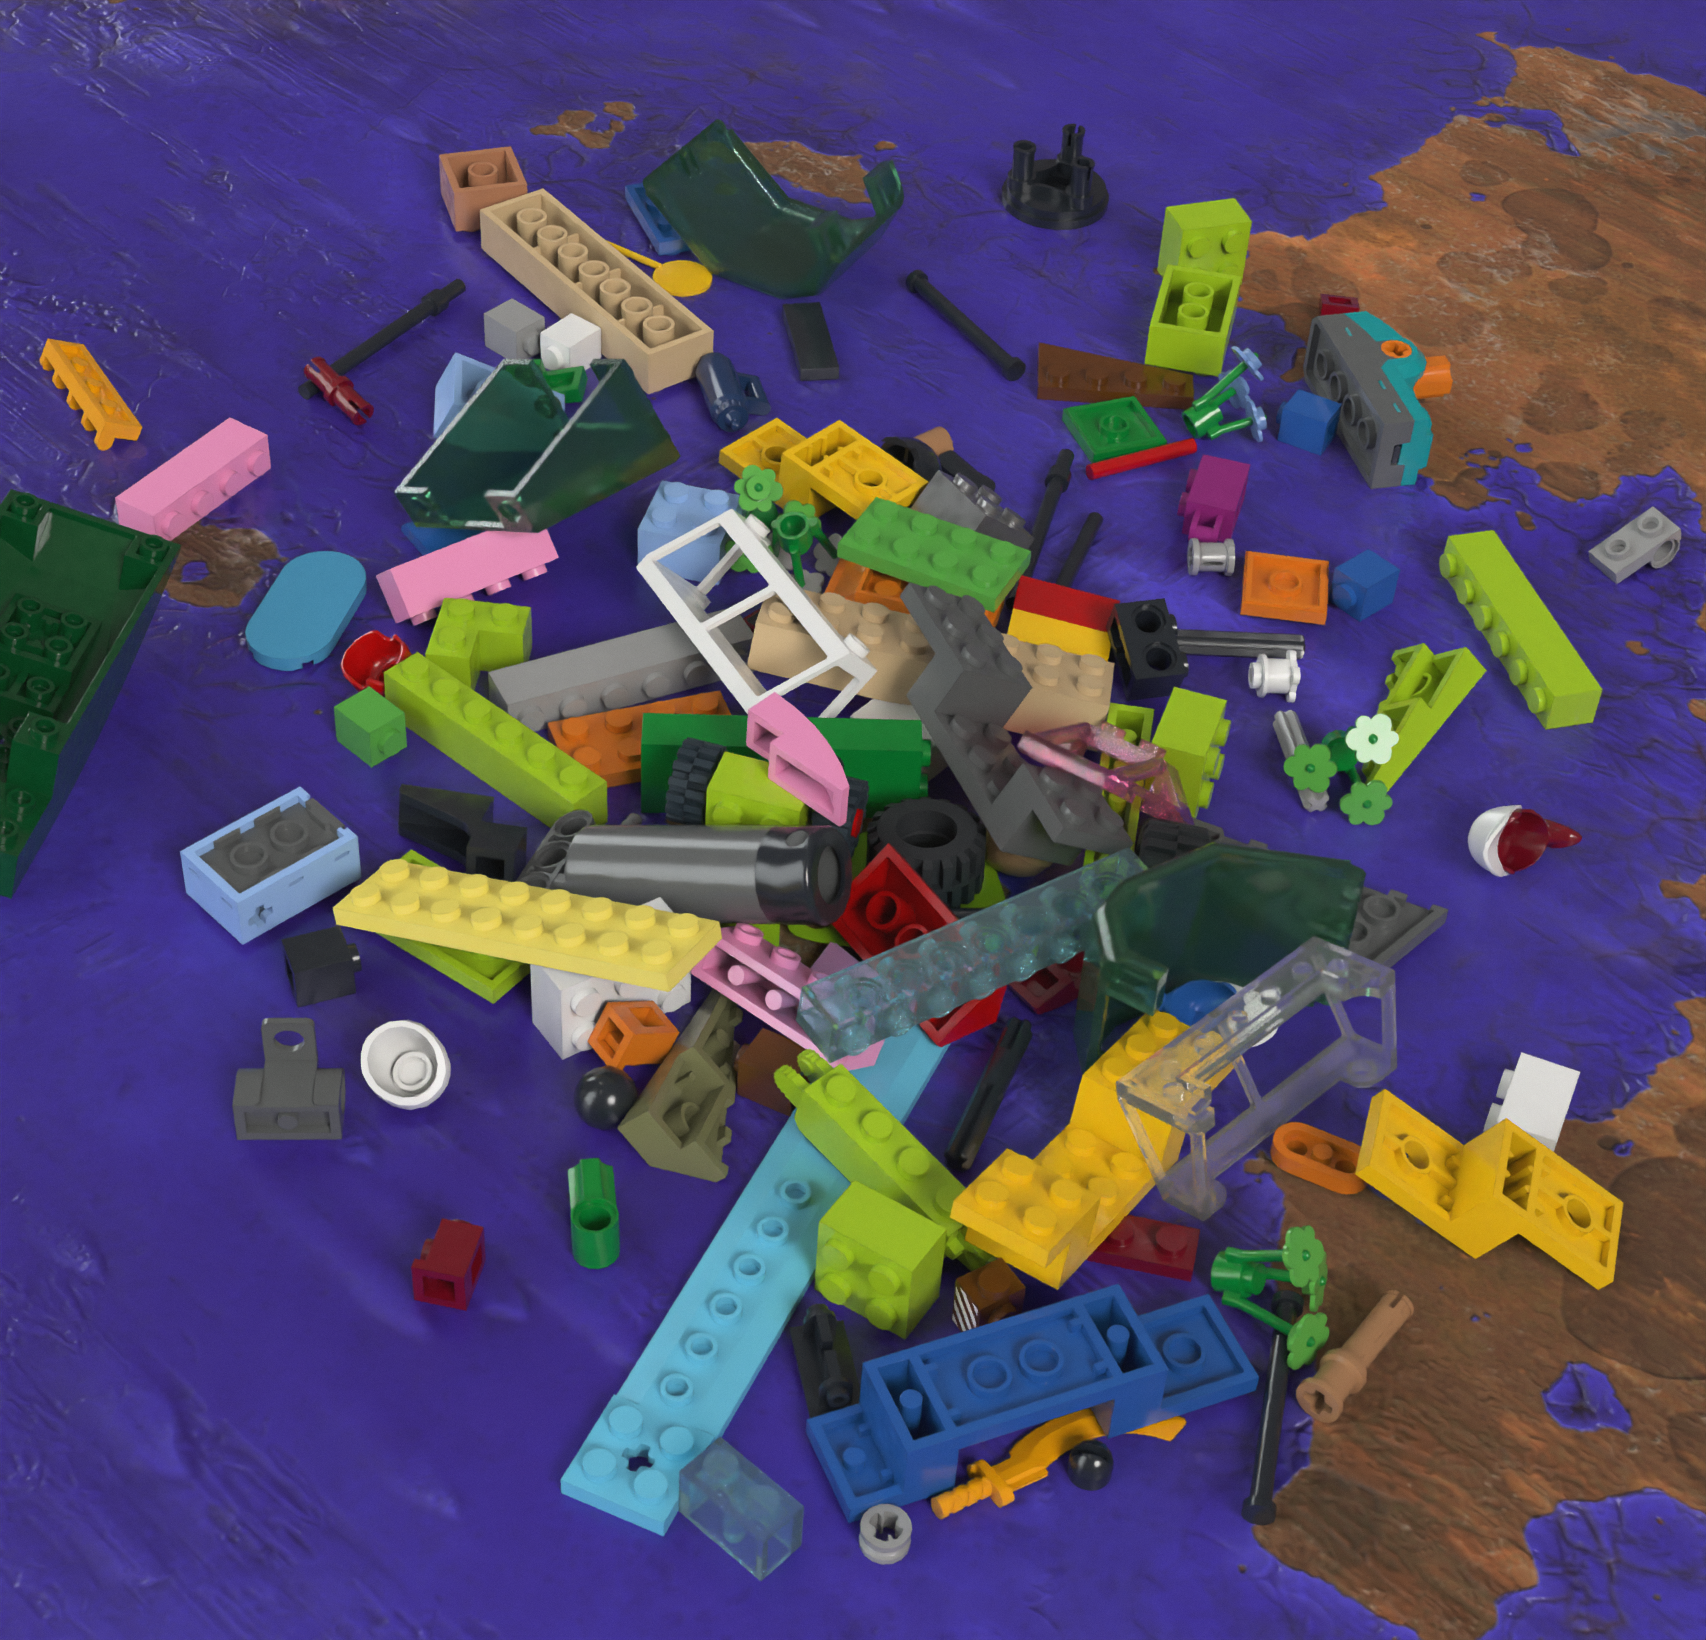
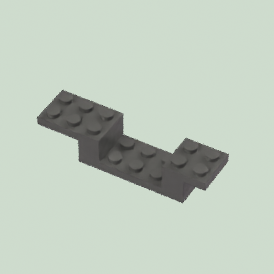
M909 582L901 593L900 598L932 647L935 655L906 696L999 850L1067 866L1074 862L1083 849L1124 857L1134 843L1123 828L1124 822L1122 818L1110 808L1103 797V790L1099 783L1084 774L1076 776L1060 772L1051 766L1043 768L1028 764L1019 756L1012 745V738L1003 727L1030 692L1032 686L1022 672L1023 667L1021 663L1010 654L1004 645L1003 635L991 625L984 614V606L969 595L959 597L946 593L937 586L930 585L929 587H924Z

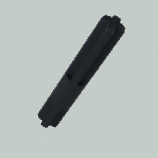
M1012 1017L1006 1022L944 1150L945 1165L949 1169L965 1172L971 1168L1033 1036L1031 1032L1032 1024L1028 1020H1019L1016 1017Z

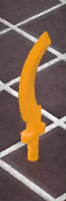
M1090 1407L1052 1419L1019 1440L1010 1449L1009 1459L992 1467L983 1459L967 1465V1474L969 1478L974 1479L967 1481V1484L963 1483L953 1488L952 1491L948 1490L931 1498L932 1510L937 1518L941 1520L950 1516L951 1513L954 1514L964 1509L965 1506L969 1507L977 1503L978 1500L988 1497L999 1508L1014 1502V1491L1047 1477L1048 1471L1046 1468L1058 1457L1074 1448L1077 1443L1085 1439H1094L1106 1435ZM1176 1416L1124 1434H1140L1171 1441L1186 1425V1420L1181 1416Z

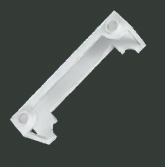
M730 509L650 552L636 566L637 570L747 714L748 709L772 693L776 692L782 696L827 670L839 666L854 676V678L819 716L821 718H835L877 672L876 668L866 657L870 652L867 646L851 633L846 638L840 635L770 551L768 546L771 542L766 537L770 530L752 514L746 519L735 510ZM720 526L725 529L735 542V545L698 586H694L657 561ZM744 553L768 582V587L710 618L704 611L711 603L706 594ZM777 594L825 652L827 658L773 689L766 691L717 626Z

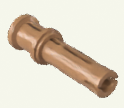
M1386 1291L1378 1304L1341 1348L1327 1351L1321 1358L1320 1369L1313 1378H1306L1299 1384L1296 1389V1398L1299 1405L1308 1415L1325 1423L1337 1420L1343 1412V1402L1350 1394L1359 1392L1367 1382L1366 1369L1405 1321L1409 1320L1413 1315V1304L1406 1295H1403L1396 1306L1392 1308L1391 1304L1398 1297L1399 1291Z

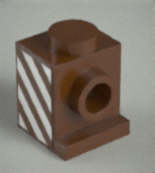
M1002 1257L956 1279L951 1319L959 1330L963 1332L1022 1314L1026 1287Z

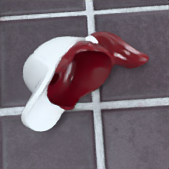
M1521 805L1496 807L1482 813L1470 828L1468 847L1472 857L1481 867L1497 877H1503L1509 874L1514 875L1515 872L1534 865L1542 856L1546 847H1570L1578 844L1582 840V835L1564 824L1543 819L1540 814L1532 809H1522Z

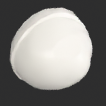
M411 1020L387 1022L376 1028L363 1044L361 1051L362 1074L373 1092L391 1106L407 1110L427 1107L441 1096L449 1083L451 1064L445 1047L435 1034L421 1023Z

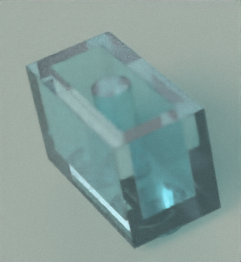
M719 1437L679 1471L678 1511L760 1581L766 1578L801 1546L804 1506L723 1438Z

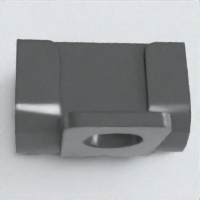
M310 1018L263 1019L261 1033L265 1056L264 1068H239L237 1071L232 1104L237 1140L342 1139L346 1101L344 1068H319L314 1021ZM281 1031H294L299 1033L304 1038V1041L298 1045L289 1046L279 1043L274 1036Z

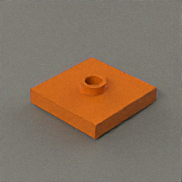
M1246 551L1243 564L1240 615L1325 625L1328 604L1329 561Z

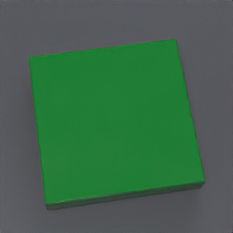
M1135 396L1063 409L1062 421L1091 463L1167 444V440Z

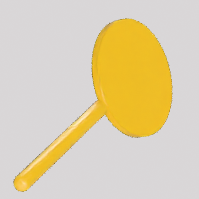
M606 240L624 256L654 268L653 280L672 296H695L705 292L712 285V273L700 263L676 260L661 264Z

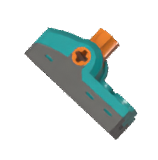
M1367 311L1316 316L1311 322L1303 365L1307 385L1313 394L1342 404L1337 435L1370 489L1415 484L1418 470L1427 466L1434 435L1431 431V418L1417 399L1442 397L1444 394L1450 393L1453 382L1450 373V362L1445 355L1425 357L1410 340L1402 337L1389 325Z

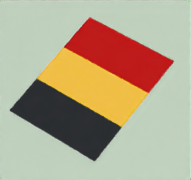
M1022 575L1019 578L1007 634L1016 637L1019 641L1035 645L1051 644L1059 647L1062 651L1077 655H1097L1108 662L1111 643L1106 625L1114 604H1119L1120 600Z

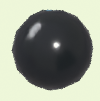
M610 1065L597 1067L582 1075L575 1088L574 1105L579 1117L588 1126L602 1131L616 1129L638 1099V1090L634 1080L624 1070Z

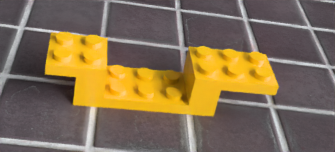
M1151 1007L1082 1075L1070 1123L1033 1160L1007 1148L953 1201L950 1218L968 1227L965 1241L997 1258L1002 1257L1006 1263L1058 1290L1118 1226L1124 1216H1127L1178 1161L1191 1113L1234 1069L1240 1050L1223 1043L1221 1039L1214 1035L1205 1034L1178 1021L1175 1016L1169 1013L1160 1012Z

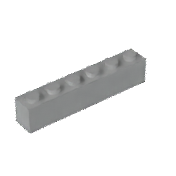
M726 609L708 613L707 615L712 618ZM739 614L717 626V628L747 665L753 632ZM678 622L488 672L489 701L534 732L548 728V722L607 712L721 681L720 677Z

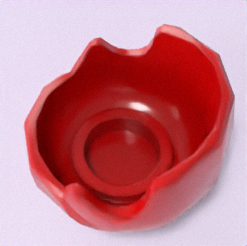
M378 630L369 631L357 638L344 652L340 664L343 676L358 692L370 686L384 697L383 672L412 655L407 644L396 634L392 636L393 638H390Z

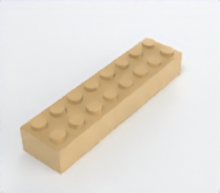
M544 188L480 209L481 249L561 319L573 313L600 327L601 354L647 394L661 391L664 388L696 377V368L699 360L704 355L713 352L714 330Z
M804 590L840 635L846 638L851 633L870 650L866 657L876 668L877 672L856 695L912 706L906 695L935 655L912 615L889 610L886 606L879 603L862 604L846 600L843 596L836 593L826 592L820 594ZM777 594L763 601L756 620L747 663L749 669L791 679L827 658L825 652ZM1001 633L1004 637V645L1010 654L1021 663L1023 667L1022 672L1032 686L1030 692L1003 728L1008 731L1097 752L1110 706L1115 663L1107 662L1097 655H1077L1062 651L1055 645H1035L1019 641L1012 635ZM835 666L806 683L842 691L854 676L839 666Z

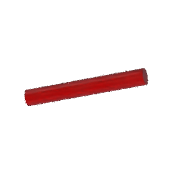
M1193 438L1088 464L1086 465V475L1089 480H1094L1187 456L1197 452V444Z

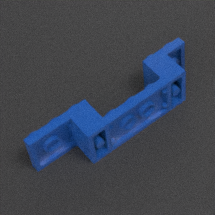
M1116 1284L863 1362L859 1403L807 1419L806 1434L848 1523L861 1520L863 1514L869 1508L878 1504H891L901 1507L948 1490H953L959 1449L1089 1407L1109 1439L1256 1391L1259 1376L1209 1294L1137 1316L1121 1286Z

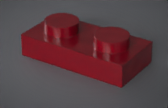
M1127 1215L1124 1216L1118 1226L1086 1260L1191 1282L1200 1229Z

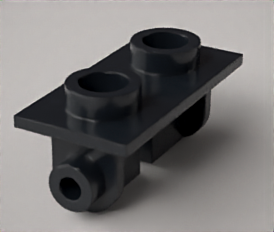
M814 1304L807 1309L803 1326L790 1327L789 1329L809 1419L858 1404L860 1398L859 1382L844 1321H837L835 1313L829 1310L827 1305Z

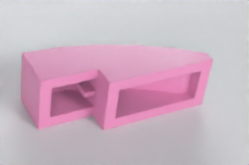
M776 692L748 709L746 746L769 761L768 779L840 827L846 823L849 784L836 754L816 726L795 706Z

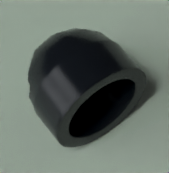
M1085 1439L1077 1443L1069 1455L1067 1474L1071 1482L1077 1487L1088 1491H1095L1105 1487L1112 1477L1114 1466L1112 1452L1106 1444L1096 1439Z

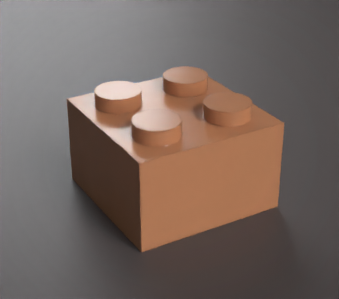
M511 146L439 155L441 195L456 232L478 231L480 229V209L527 194V183Z

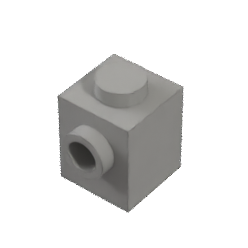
M513 298L484 313L486 347L513 363L526 361L541 352L540 333L545 330L544 316Z

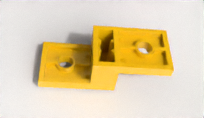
M775 418L724 447L719 452L718 463L740 479H742L744 468L748 465H756L762 471L767 468L772 469L776 475L774 481L779 482L783 488L782 497L774 503L782 509L791 500L799 501L802 505L809 503L815 507V517H820L837 506L857 520L876 497L909 507L915 503L929 483V481L841 420L836 421L811 437L805 438L786 423Z
M1387 1089L1382 1090L1371 1098L1355 1175L1474 1259H1477L1515 1235L1520 1234L1597 1290L1613 1282L1623 1202L1507 1118L1463 1145Z

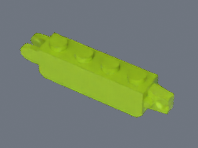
M810 1048L797 1056V1062L801 1072L812 1083L811 1085L800 1074H797L795 1069L788 1065L781 1066L773 1073L777 1088L797 1108L794 1119L801 1133L851 1183L856 1180L947 1228L944 1258L946 1256L952 1260L956 1258L970 1271L997 1259V1257L965 1241L968 1227L950 1218L953 1201L966 1188L841 1063L833 1068L823 1057L819 1056V1053Z

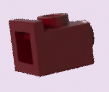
M442 1218L434 1239L427 1238L425 1240L420 1259L415 1258L412 1263L414 1300L467 1311L486 1261L483 1226L473 1225L459 1219L448 1220Z

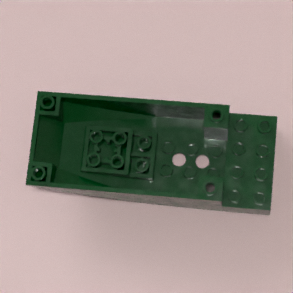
M10 489L0 504V739L4 743L0 744V895L12 899L45 841L94 748L139 651L181 549L180 544L165 540L158 535H150L37 498L33 494Z

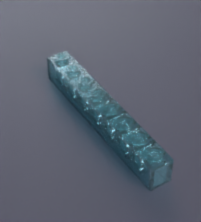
M1129 847L803 986L796 1021L829 1063L848 1055H859L872 1044L890 1036H901L913 1026L933 1017H944L955 1007L973 999H984L996 989L1014 981H1025L1034 975L1036 971L1054 963H1065L1077 953L1095 945L1103 946L1113 940L1115 936L1133 928L1141 929L1146 927L1158 914V907L1165 886Z

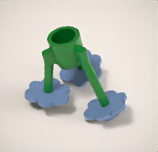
M1232 346V351L1241 363L1233 370L1221 372L1218 375L1220 381L1205 395L1193 401L1192 406L1181 413L1182 419L1188 431L1196 439L1207 435L1212 441L1224 433L1249 426L1253 438L1259 443L1263 441L1261 430L1267 428V416L1264 414L1261 406L1256 407L1254 401L1248 396L1250 392L1248 383L1240 375L1248 369L1259 381L1264 380V377L1258 371L1262 363L1258 359V354L1256 352L1253 353L1249 348L1241 351L1237 346ZM1230 400L1231 405L1236 409L1240 407L1246 409V418L1223 425L1218 424V422L1223 420L1222 412L1218 406L1225 401Z

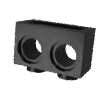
M1165 598L1114 604L1106 629L1126 700L1132 701L1171 696L1173 688H1180L1183 679L1188 676L1189 666L1185 652H1180L1176 640L1178 634L1177 621L1173 614H1169ZM1139 628L1146 629V630L1149 631L1150 633L1143 632V631L1140 630ZM1149 665L1156 666V667H1158L1161 671L1155 670V669L1151 668Z

